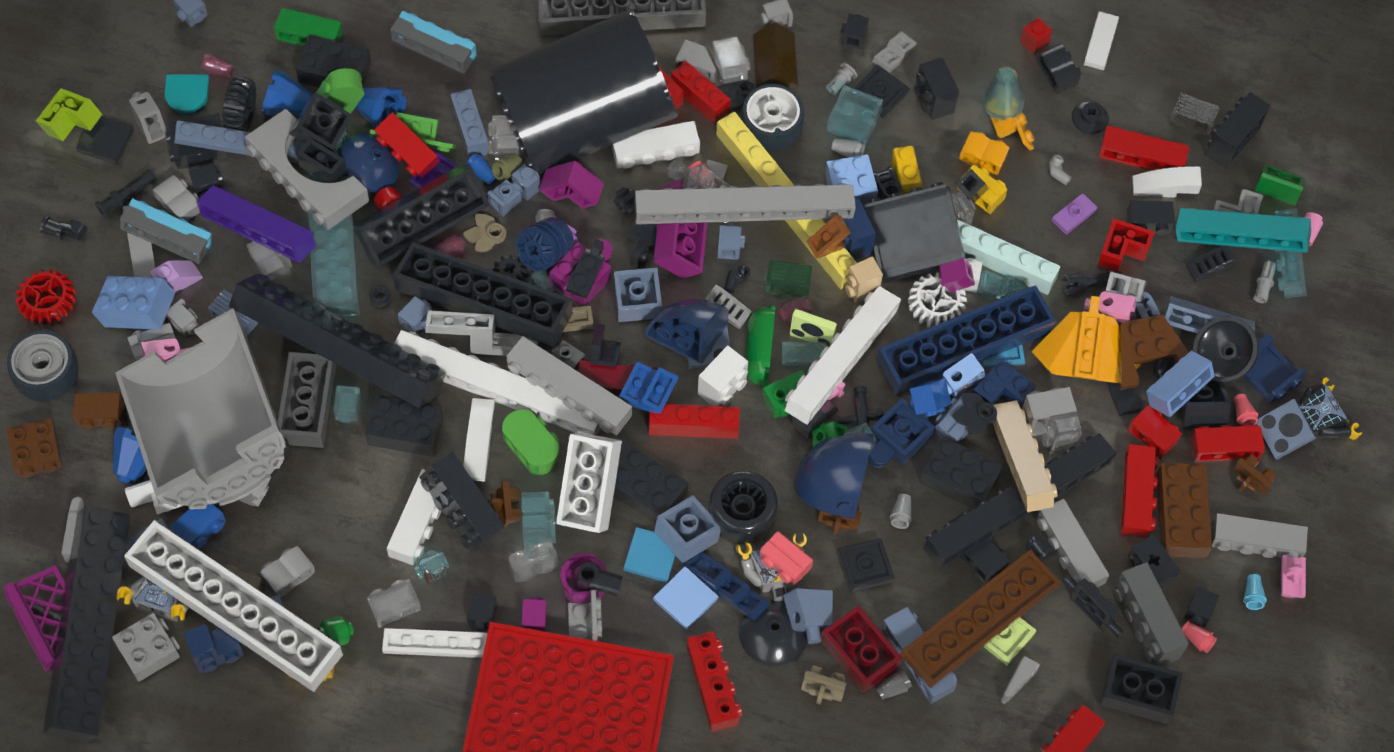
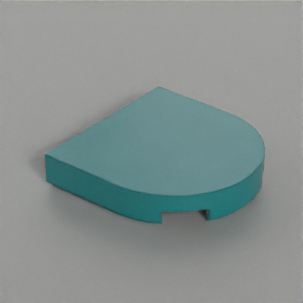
M166 75L165 98L167 104L179 114L195 113L196 110L207 103L209 75Z

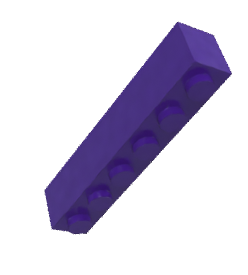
M213 185L196 202L202 217L298 263L316 247L313 233L309 228L301 227L290 219L286 220L273 211L269 212L258 204L246 201L241 196L237 197L226 189H220Z

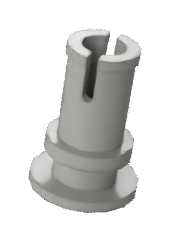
M841 63V69L837 71V75L826 85V89L833 95H836L846 83H849L851 78H857L856 71L847 63Z

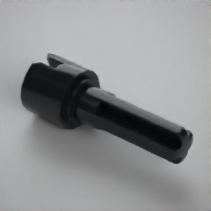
M1113 271L1114 273L1122 274L1121 271ZM1083 272L1063 274L1062 280L1070 282V285L1063 287V291L1066 295L1085 293L1087 288L1106 286L1110 272L1085 275Z

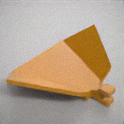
M1091 296L1089 312H1070L1031 351L1051 374L1111 383L1120 382V327L1114 317L1098 313L1100 297ZM1135 364L1136 370L1141 367L1140 364Z

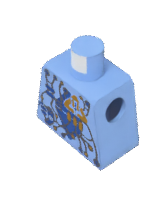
M971 353L946 370L942 376L946 379L949 395L951 394L953 399H959L961 394L973 392L985 378L983 367L973 353Z

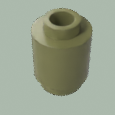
M512 153L496 160L492 165V173L495 178L506 180L523 166V161L517 154Z

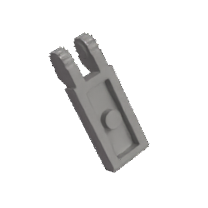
M79 496L73 498L68 512L62 547V555L67 563L70 562L77 513L86 505L84 499Z

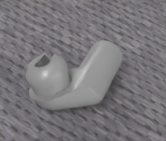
M1054 155L1049 161L1050 175L1064 185H1067L1072 177L1062 171L1063 158L1060 155Z

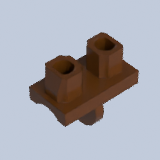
M1252 454L1245 459L1240 458L1233 469V472L1238 475L1236 480L1242 484L1239 491L1243 493L1248 489L1254 493L1257 490L1265 496L1273 485L1272 482L1276 473L1268 468L1262 474L1255 468L1258 466L1259 461Z
M502 481V487L498 488L496 493H491V499L487 501L497 516L499 515V519L505 528H507L509 523L520 522L523 518L522 508L511 507V502H519L521 492L520 488L510 487L509 481Z
M859 504L855 519L820 510L818 522L826 523V526L835 527L833 534L838 535L839 529L858 530L861 517Z

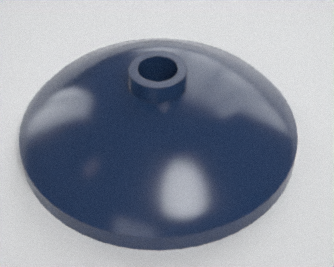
M355 134L342 144L339 151V156L345 159L347 168L345 175L349 179L354 176L370 192H378L385 187H391L399 175V164L391 155L392 149L388 145L384 148L373 135Z

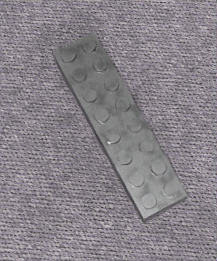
M538 0L540 36L569 35L629 9L633 10L643 30L705 27L706 25L705 0Z

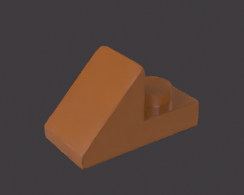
M835 215L807 240V243L815 258L819 259L845 248L842 240L850 234V231L842 216Z

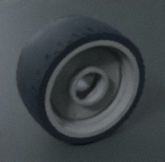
M46 330L27 333L14 343L8 353L7 368L9 376L18 391L29 399L41 402L58 399L65 395L76 382L78 375L76 355L70 344L57 333Z

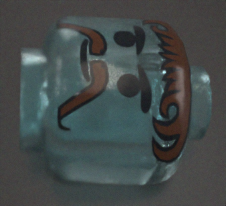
M432 549L416 558L417 566L414 567V571L419 580L424 578L427 583H433L446 576L447 569L450 566L442 551L438 552Z

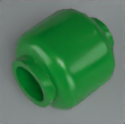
M342 616L324 619L320 623V627L317 628L319 632L340 646L347 645L350 642V635L354 633L351 622H347Z

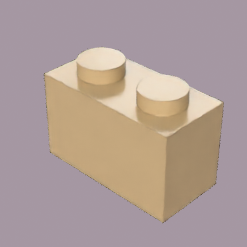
M873 257L849 266L845 291L849 298H853L855 304L864 301L870 292L874 293L881 286L883 274Z

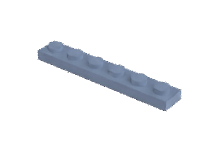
M177 120L174 143L249 155L245 149L247 146L245 136L251 132ZM295 140L292 143L288 152L289 162L299 163L297 152L305 143L299 140Z

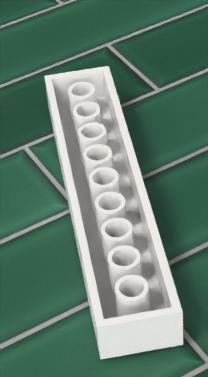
M156 521L151 523L124 556L129 567L313 692L343 655L340 645Z

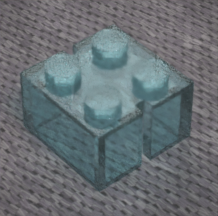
M844 85L837 103L834 105L828 118L827 131L849 140H860L866 146L873 127H875L882 112L883 100Z
M549 492L522 493L524 552L552 551L551 543H556L554 500H550Z

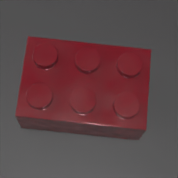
M859 605L822 631L821 643L863 694L897 670L901 665L902 657Z

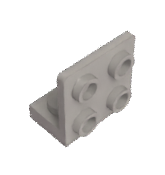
M591 590V603H568L569 636L602 641L601 597H596V590Z

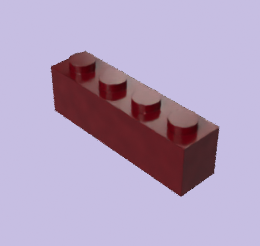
M590 359L586 361L580 360L578 372L619 398L635 365L625 366L618 363L616 367L590 364Z

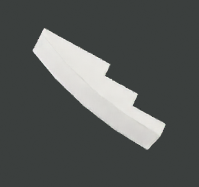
M472 399L463 467L473 481H485L495 408V400Z

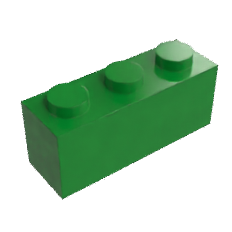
M281 8L274 26L276 40L305 46L309 35L340 42L343 36L342 22L333 18L318 17L315 14L301 13L294 9Z

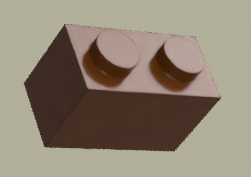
M120 392L75 394L73 420L79 428L86 430L93 429V427L113 429L116 426H123L125 401Z

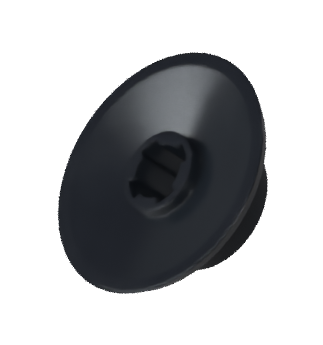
M1083 102L1074 108L1072 121L1080 131L1087 134H1097L1108 126L1109 115L1102 105L1095 102Z

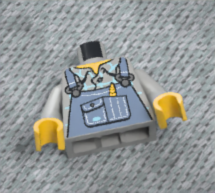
M794 533L792 536L794 544L805 553V548H803L807 541L805 534L803 533L802 542H796V534ZM745 542L747 549L745 552H741L740 545H737L736 551L742 555L741 563L744 575L755 586L760 587L762 592L773 591L775 601H783L784 595L787 594L786 588H791L794 585L790 582L788 584L783 582L775 569H768L761 563V558L759 557L760 550L752 551L751 545Z
M144 576L129 587H120L117 592L116 599L125 598L124 604L128 605L131 598H133L132 601L137 609L177 621L179 616L180 620L184 621L185 613L189 609L187 605Z

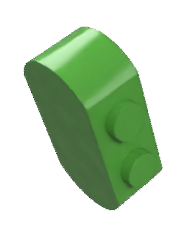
M338 69L330 72L317 90L318 94L349 113L354 110L365 95L361 74L354 69Z
M516 410L511 412L503 422V441L530 473L542 475L551 472L557 466L560 458V441L553 432L549 433L545 428V422L540 416L536 417L529 410Z

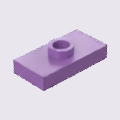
M1082 193L1053 216L1051 221L1067 235L1095 213L1098 207Z

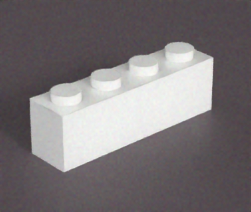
M691 121L645 130L612 144L611 148L617 169H627L635 165L652 164L655 161H669L676 157L693 156L700 151V140L695 122Z
M422 469L421 472H420L419 477H420L426 470H423V469ZM419 477L387 546L388 557L413 566L416 560L421 559L423 555V544L425 539L431 537L434 519H438L441 511L435 506L434 498L430 492L425 491L422 487Z

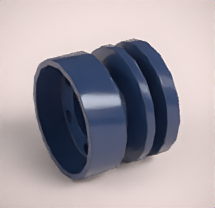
M554 217L544 218L536 224L525 228L519 233L516 240V251L520 260L525 266L534 271H544L554 266L574 246V237L568 225L559 218Z

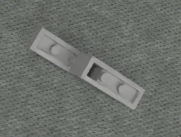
M428 311L426 333L470 335L471 354L507 356L522 337L518 334L495 333L493 314ZM526 338L538 346L539 342Z

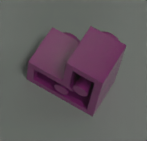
M571 161L547 168L539 191L552 201L569 198L581 208H587L598 204L604 183L595 174L582 167L579 162Z

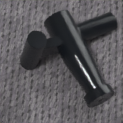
M858 386L854 388V395H856L855 415L837 416V421L841 425L856 424V430L867 431L869 430V421L877 422L884 416L883 409L877 408L875 413H868L867 388Z

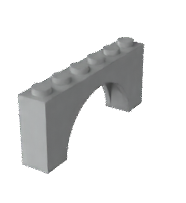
M285 109L245 136L247 145L245 149L251 157L255 156L258 159L260 166L265 171L269 170L272 173L274 180L285 187L290 197H295L299 201L304 211H309L313 215L318 225H323L329 230L369 202L368 191L354 176L341 182L320 183L299 174L288 161L289 149L296 140L289 132L297 119Z

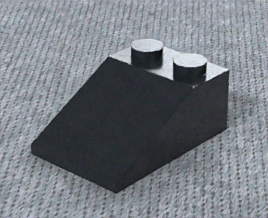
M1211 379L1179 408V414L1184 427L1228 425L1231 402L1224 383Z

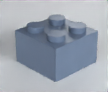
M658 269L614 271L618 322L654 319L662 310Z
M694 496L657 516L655 533L682 563L717 543L721 531L710 513Z

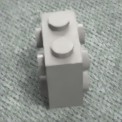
M154 613L112 637L138 682L180 658L177 652L180 648L173 636L168 637L165 632L169 630L162 617L157 619Z

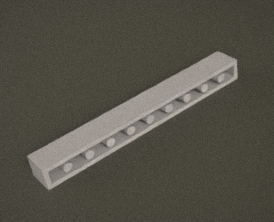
M844 183L837 185L817 184L814 186L794 185L787 187L780 185L771 187L751 186L749 188L731 186L728 188L708 187L706 189H695L688 187L674 190L665 188L662 190L642 189L635 191L636 224L832 219L835 215H841L844 219L853 218L856 208L854 187Z

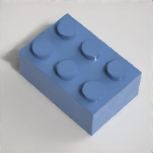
M107 276L92 313L104 327L160 330L175 292L164 278Z

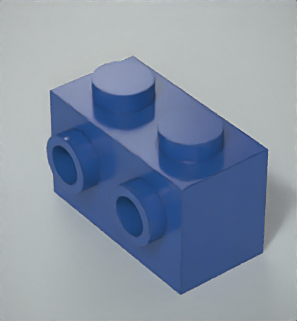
M945 378L925 382L910 388L912 396L910 402L916 415L924 413L925 417L933 416L945 411V407L951 404Z
M208 504L205 509H189L170 529L172 533L194 548L201 549L213 533H218L223 528L226 520L223 513L216 506Z

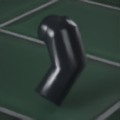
M743 265L730 270L727 274L724 290L733 293L736 283L750 275V268Z
M1174 357L1155 361L1153 372L1158 380L1167 372L1168 366L1175 363Z

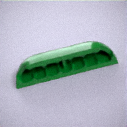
M775 306L758 308L751 314L747 324L744 358L748 361L747 378L759 386H768Z

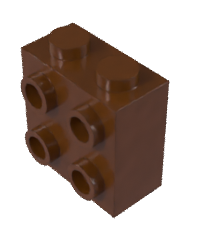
M52 418L6 429L13 469L18 478H29L37 473H51L59 468H63L57 431Z

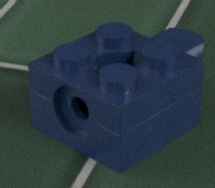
M901 398L871 428L870 434H874L872 441L875 444L870 449L869 463L876 468H881L893 458L903 467L932 438L935 426L921 414L916 415L912 406Z

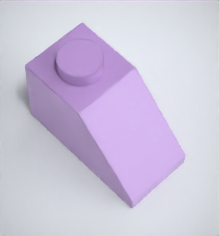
M191 260L167 261L149 271L152 278H164L175 294L203 279Z

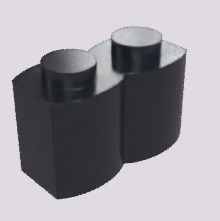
M1062 44L1039 52L1037 62L1056 93L1079 83L1081 70L1078 65L1071 61L1070 51L1067 48L1065 49Z

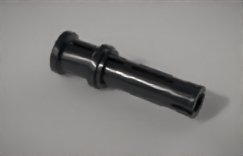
M148 169L118 191L112 190L109 196L95 202L97 210L104 218H108L112 211L118 207H124L125 202L129 198L157 181L155 174Z

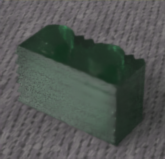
M769 260L766 292L770 291L774 295H781L782 293L791 294L797 298L809 296L812 265Z

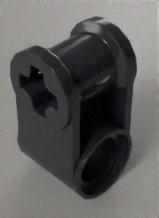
M888 166L886 170L880 172L873 171L878 196L881 200L888 199V194L902 192L892 166Z

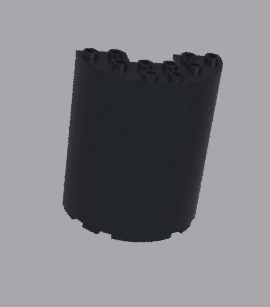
M632 9L491 68L494 75L490 77L511 127L515 125L517 128L513 132L522 153L527 152L529 156L525 159L528 167L534 169L539 176L544 174L547 168L575 161L678 117L674 102L662 72L659 70L654 53Z

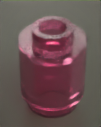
M453 234L436 245L434 250L458 258L465 253L464 248L466 244L460 236L456 237Z
M801 296L781 302L780 307L777 309L780 319L786 323L792 322L795 309L809 314L812 312L808 298H802Z

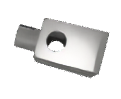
M134 93L129 103L148 144L165 138L167 130L160 110L150 93ZM146 118H153V124L149 125Z

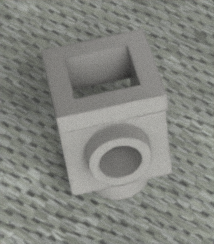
M777 0L763 4L762 13L760 14L762 25L768 26L776 22L782 26L784 24H787L788 27L792 26L793 13L788 1Z
M180 299L169 308L166 315L168 322L185 339L189 335L195 334L194 329L200 326L196 321L198 317L191 308L187 309L185 301Z

